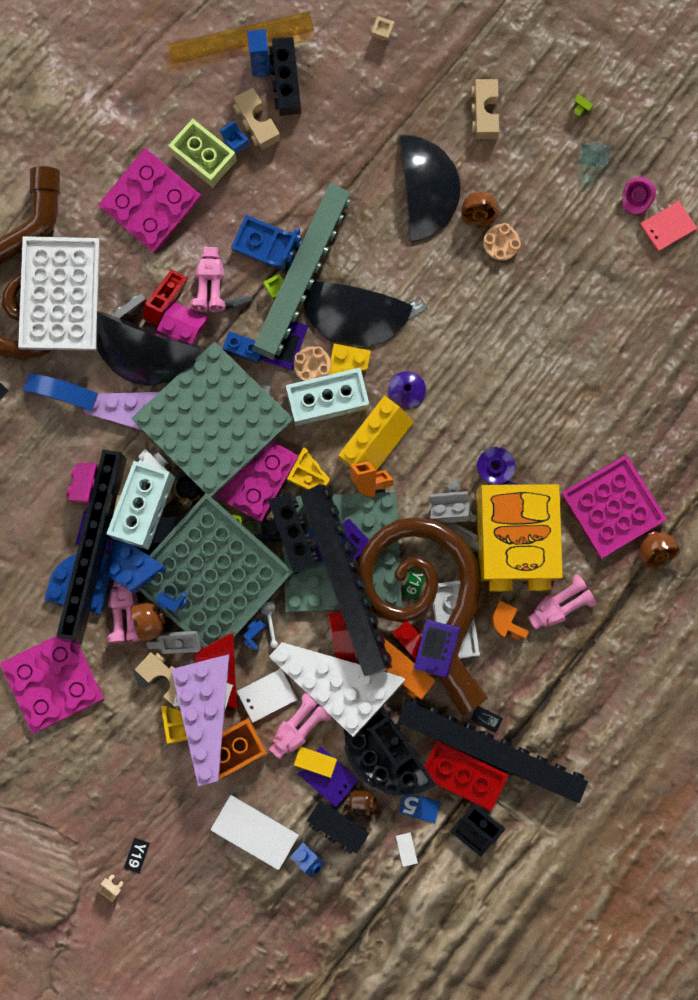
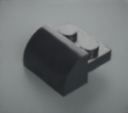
M473 802L464 811L450 832L482 857L506 828Z

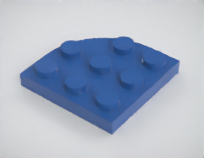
M76 554L66 558L56 567L51 575L44 600L64 605ZM105 555L103 556L90 612L100 615L111 578L105 574L109 556Z

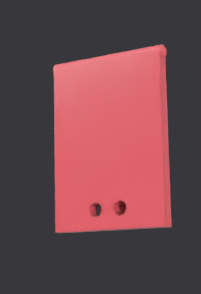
M679 201L640 223L641 228L658 252L698 229Z

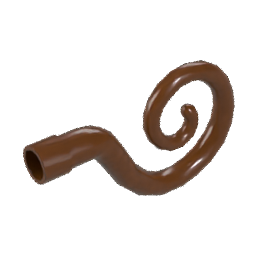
M38 166L30 169L32 215L25 223L0 237V265L5 260L22 252L23 237H46L52 231L57 220L58 195H60V171L58 169L48 166ZM21 273L8 283L2 298V306L8 317L17 321L20 318V309L17 308L14 300L17 292L21 289ZM0 335V356L5 358L28 359L52 351L19 349V341L9 340Z
M419 517L395 520L380 528L365 545L358 561L359 575L365 583L366 595L372 602V612L388 621L403 623L406 620H416L429 610L435 601L438 591V574L430 562L420 557L404 560L398 565L394 573L396 580L404 581L409 571L417 569L425 576L426 586L424 594L417 603L410 607L400 608L392 606L379 597L373 586L376 560L382 551L391 543L401 538L416 536L436 542L452 555L459 568L460 587L456 605L446 624L460 627L448 677L438 676L463 716L488 699L477 680L472 678L459 659L461 646L477 613L482 587L479 563L466 541L445 525L434 520Z

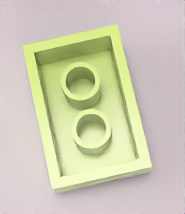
M193 118L168 145L172 156L212 188L237 161L233 150Z

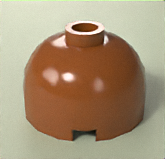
M482 191L469 194L462 204V220L467 225L469 223L475 224L477 228L492 225L495 223V219L499 217L496 199L491 194Z
M663 532L649 533L640 546L642 561L648 568L661 566L664 564L663 560L669 558L671 561L680 553L676 540L671 535Z
M142 602L132 606V620L136 621L137 627H135V631L141 642L157 638L162 633L164 622H166L164 611H160L158 606L150 602Z

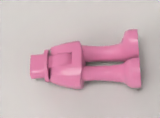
M204 247L203 254L198 262L195 276L199 279L197 298L192 299L190 302V308L195 311L207 312L208 281H211L209 310L211 312L225 310V301L220 298V280L224 279V268L221 257L218 255L219 248Z
M575 574L572 577V584L553 597L551 595L546 596L534 610L535 613L528 616L535 630L542 626H553L564 622L566 615L581 606L594 607L597 605L594 596L588 589L571 602L560 607V603L587 588L579 574Z
M114 580L113 589H111L108 607L113 611L114 629L113 633L107 636V643H125L126 639L127 642L141 641L135 631L137 624L136 621L132 620L131 613L132 606L138 604L137 595ZM126 609L127 617L126 638L124 633L122 610Z
M306 692L301 697L302 705L288 722L283 721L273 740L274 743L269 748L279 759L285 753L289 754V752H293L305 744L306 735L320 721H329L332 718L319 705L303 726L297 730V725L318 705Z

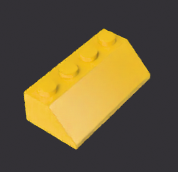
M384 395L339 453L338 460L349 468L350 465L368 461L377 471L414 421L397 404Z

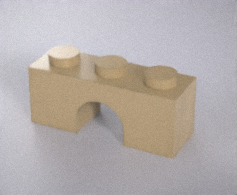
M476 79L475 86H471V98H474L475 104H472L471 113L475 115V121H472V133H475V139H498L499 114H490L484 109L486 105L497 104L498 79Z
M254 88L234 97L235 105H233V108L238 116H242V124L246 131L249 130L252 136L250 138L255 147L259 146L262 151L280 141V133L271 118L264 122L254 119L257 113L263 111L262 102Z
M150 652L137 666L135 671L148 683H152L159 676H165L170 682V688L163 697L173 705L177 694L171 670L174 667L171 666L169 668L165 665L164 662L166 660L158 652L156 654ZM174 706L177 710H180L179 706Z

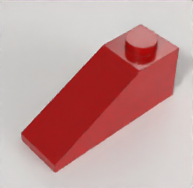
M171 269L145 303L142 319L158 327L164 313L178 298L188 277Z
M342 612L328 613L336 658L356 663L354 646Z
M406 620L392 632V636L416 662L422 637ZM426 672L431 677L434 675L432 673Z

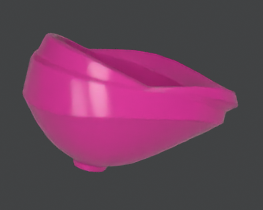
M643 177L630 179L624 186L622 193L623 208L634 215L644 213L655 200L656 188L654 184Z

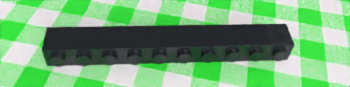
M102 450L56 635L57 638L65 642L82 644L108 540L107 531L113 518L116 498L119 494L127 458L121 452Z
M316 485L301 492L300 496L364 677L373 676L392 668V659L386 651L384 636L380 633L377 626L378 619L372 612V602L366 595L365 583L358 572V563L352 556V546L346 539L345 527L340 522L339 510L334 505L332 499L333 493L327 485Z
M411 699L410 702H405L397 723L580 804L588 781L584 780V775L575 771L573 774L566 772V767L557 763L555 766L547 763L548 759L537 755V758L530 756V751L519 747L518 750L512 748V743L501 739L500 742L494 740L493 734L483 731L481 734L475 731V726L465 723L463 726L457 723V718L447 715L445 718L439 715L440 711L429 707L427 710L421 707L422 703L417 700Z

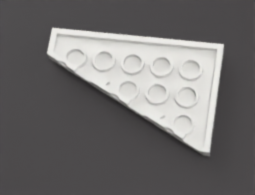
M283 642L269 656L353 737L358 734L406 681L401 676L387 672L364 677L359 664Z

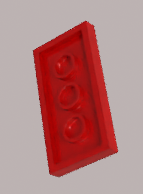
M437 740L425 764L437 785L490 811L493 810L508 777V774Z

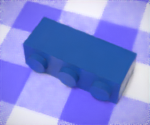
M266 29L247 31L253 77L263 78L271 75Z

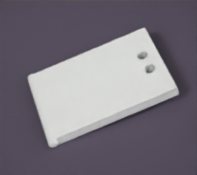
M281 668L237 691L252 723L292 702L298 701Z

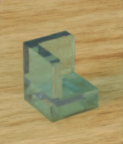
M596 142L582 143L579 161L595 167L608 165L610 146Z

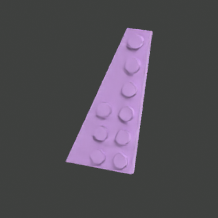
M159 392L98 394L92 412L84 410V413L142 431L131 418Z
M229 654L171 669L198 786L219 781Z

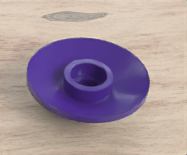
M404 371L396 374L391 379L388 393L390 399L401 408L409 409L418 406L423 401L426 394V386L418 374ZM408 385L411 387V390L405 391L404 387Z
M490 447L479 456L477 470L480 477L487 483L494 485L503 484L513 476L515 460L506 449ZM497 464L499 466V469L494 470L492 468V465Z

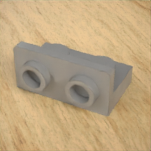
M467 491L430 495V520L439 523L470 521L471 504Z

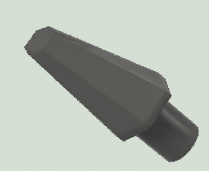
M253 295L234 296V299H224L226 306L233 307V310H236L251 303Z

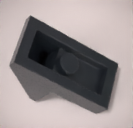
M261 520L243 524L261 542L282 540L275 521L261 522Z

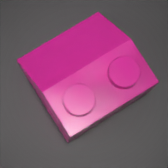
M174 302L164 313L157 328V333L196 345L209 317Z
M77 463L76 467H73L71 478H73L72 486H69L67 490V497H69L68 500L71 503L89 506L98 470L97 464Z

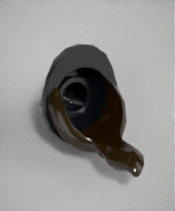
M182 470L176 475L172 484V495L183 507L196 504L204 496V492L195 486V483Z

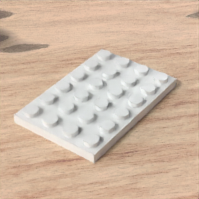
M23 237L19 349L96 351L99 238Z

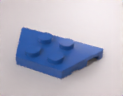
M113 539L105 574L132 593H136L143 585L154 580L153 576L158 572H165L167 570V567L135 546Z

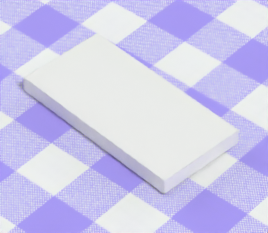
M460 580L438 583V591L433 603L436 622L447 623L456 605ZM474 619L461 646L459 659L480 656Z
M232 795L228 798L211 828V831L277 870L282 866L299 834Z

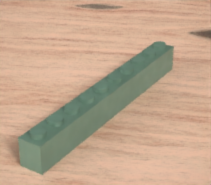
M329 183L254 343L253 351L274 360L275 355H280L284 346L281 344L283 338L287 339L291 328L288 327L291 322L295 323L299 314L296 310L299 305L303 306L307 297L304 293L306 289L310 290L314 279L311 278L314 273H318L321 267V263H319L320 258H325L329 249L327 243L328 241H333L336 234L334 228L336 225L340 226L344 217L341 213L343 209H348L351 199H348L349 191Z

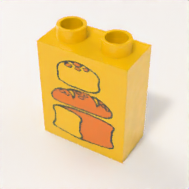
M559 484L481 485L476 490L477 536L479 543L478 563L481 582H489V591L492 592L513 591V581H528V591L552 590L551 581L563 578Z

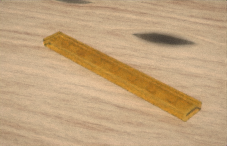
M310 12L167 44L172 64L249 46L247 31L266 29L267 42L272 41V39L314 31Z

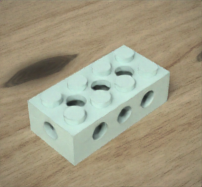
M360 368L286 385L295 426L369 409V400ZM343 390H349L351 394L348 396H344L341 392ZM326 394H330L333 398L330 400L323 399V396ZM308 398L314 400L310 405L304 403Z
M133 461L107 535L113 539L149 550L175 477L168 471ZM144 502L143 506L138 509L139 505ZM137 521L136 525L132 527V523Z

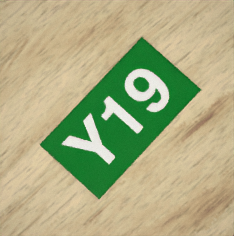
M417 569L410 571L402 595L417 600L425 580V576L421 571Z

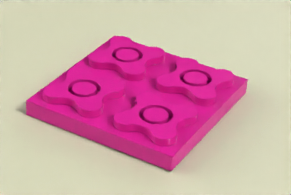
M145 148L100 201L98 206L155 254L203 196Z
M272 441L214 497L262 522L270 509L268 500L277 497L299 456Z
M627 454L561 493L600 559L667 520Z
M54 636L0 663L32 734L104 700L103 694L79 644L65 642Z

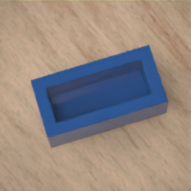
M230 331L228 332L222 347L226 353L256 364L259 363L262 356L253 351L255 340Z

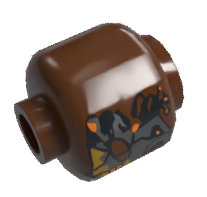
M354 790L351 796L347 797L346 806L350 808V812L354 816L368 817L376 810V796H373L371 791Z

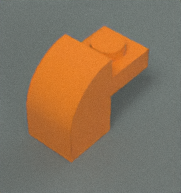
M368 461L350 465L351 480L364 496L375 497L376 490L393 486V479L386 470L376 472Z
M499 601L491 619L492 627L496 634L504 638L507 632H509V636L518 641L521 638L526 639L529 631L511 623L517 608Z

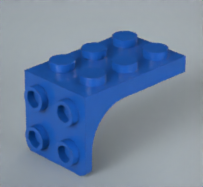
M245 215L231 250L286 273L287 269L291 267L295 252H298L302 243V235H300V229L297 227L294 232H288Z

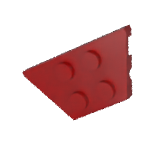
M230 632L219 640L203 647L199 652H195V663L230 655L227 683L233 686L227 705L237 708L233 632Z

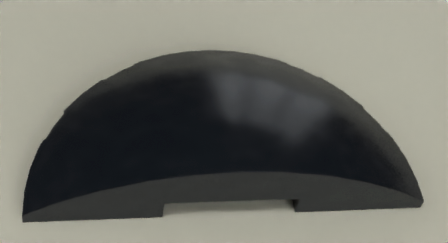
M400 135L410 242H415L431 237L434 232L441 227L444 228L451 220L460 198V179L453 161L435 143L417 136Z
M314 281L310 290L306 289L304 293L307 296L304 301L307 317L313 327L317 328L327 340L335 344L359 349L369 348L371 345L378 343L382 344L394 337L395 333L407 322L413 308L411 304L384 294L329 282Z
M97 311V350L111 370L129 382L147 386L168 383L192 366L201 347L152 332L130 324L131 322Z
M384 706L378 710L355 737L344 729V748L347 758L357 775L371 787H375L387 794L401 796L418 794L436 785L427 768Z

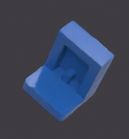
M235 121L230 122L219 131L225 144L235 154L251 145L249 139L239 130Z
M161 591L155 600L159 602L158 606L165 610L170 608L176 612L178 608L183 609L188 599L185 598L186 592H183L177 601Z
M261 620L258 622L253 621L247 627L249 631L243 635L246 639L244 643L250 650L254 648L258 651L260 649L253 639L266 628Z
M302 843L290 856L302 871L310 877L317 875L325 864L305 843Z

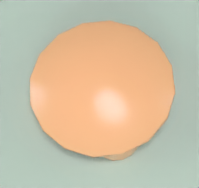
M507 223L491 227L483 239L486 253L496 260L512 258L518 252L521 245L517 232Z
M319 346L306 347L295 355L294 371L301 380L306 381L329 374L331 361L323 348Z

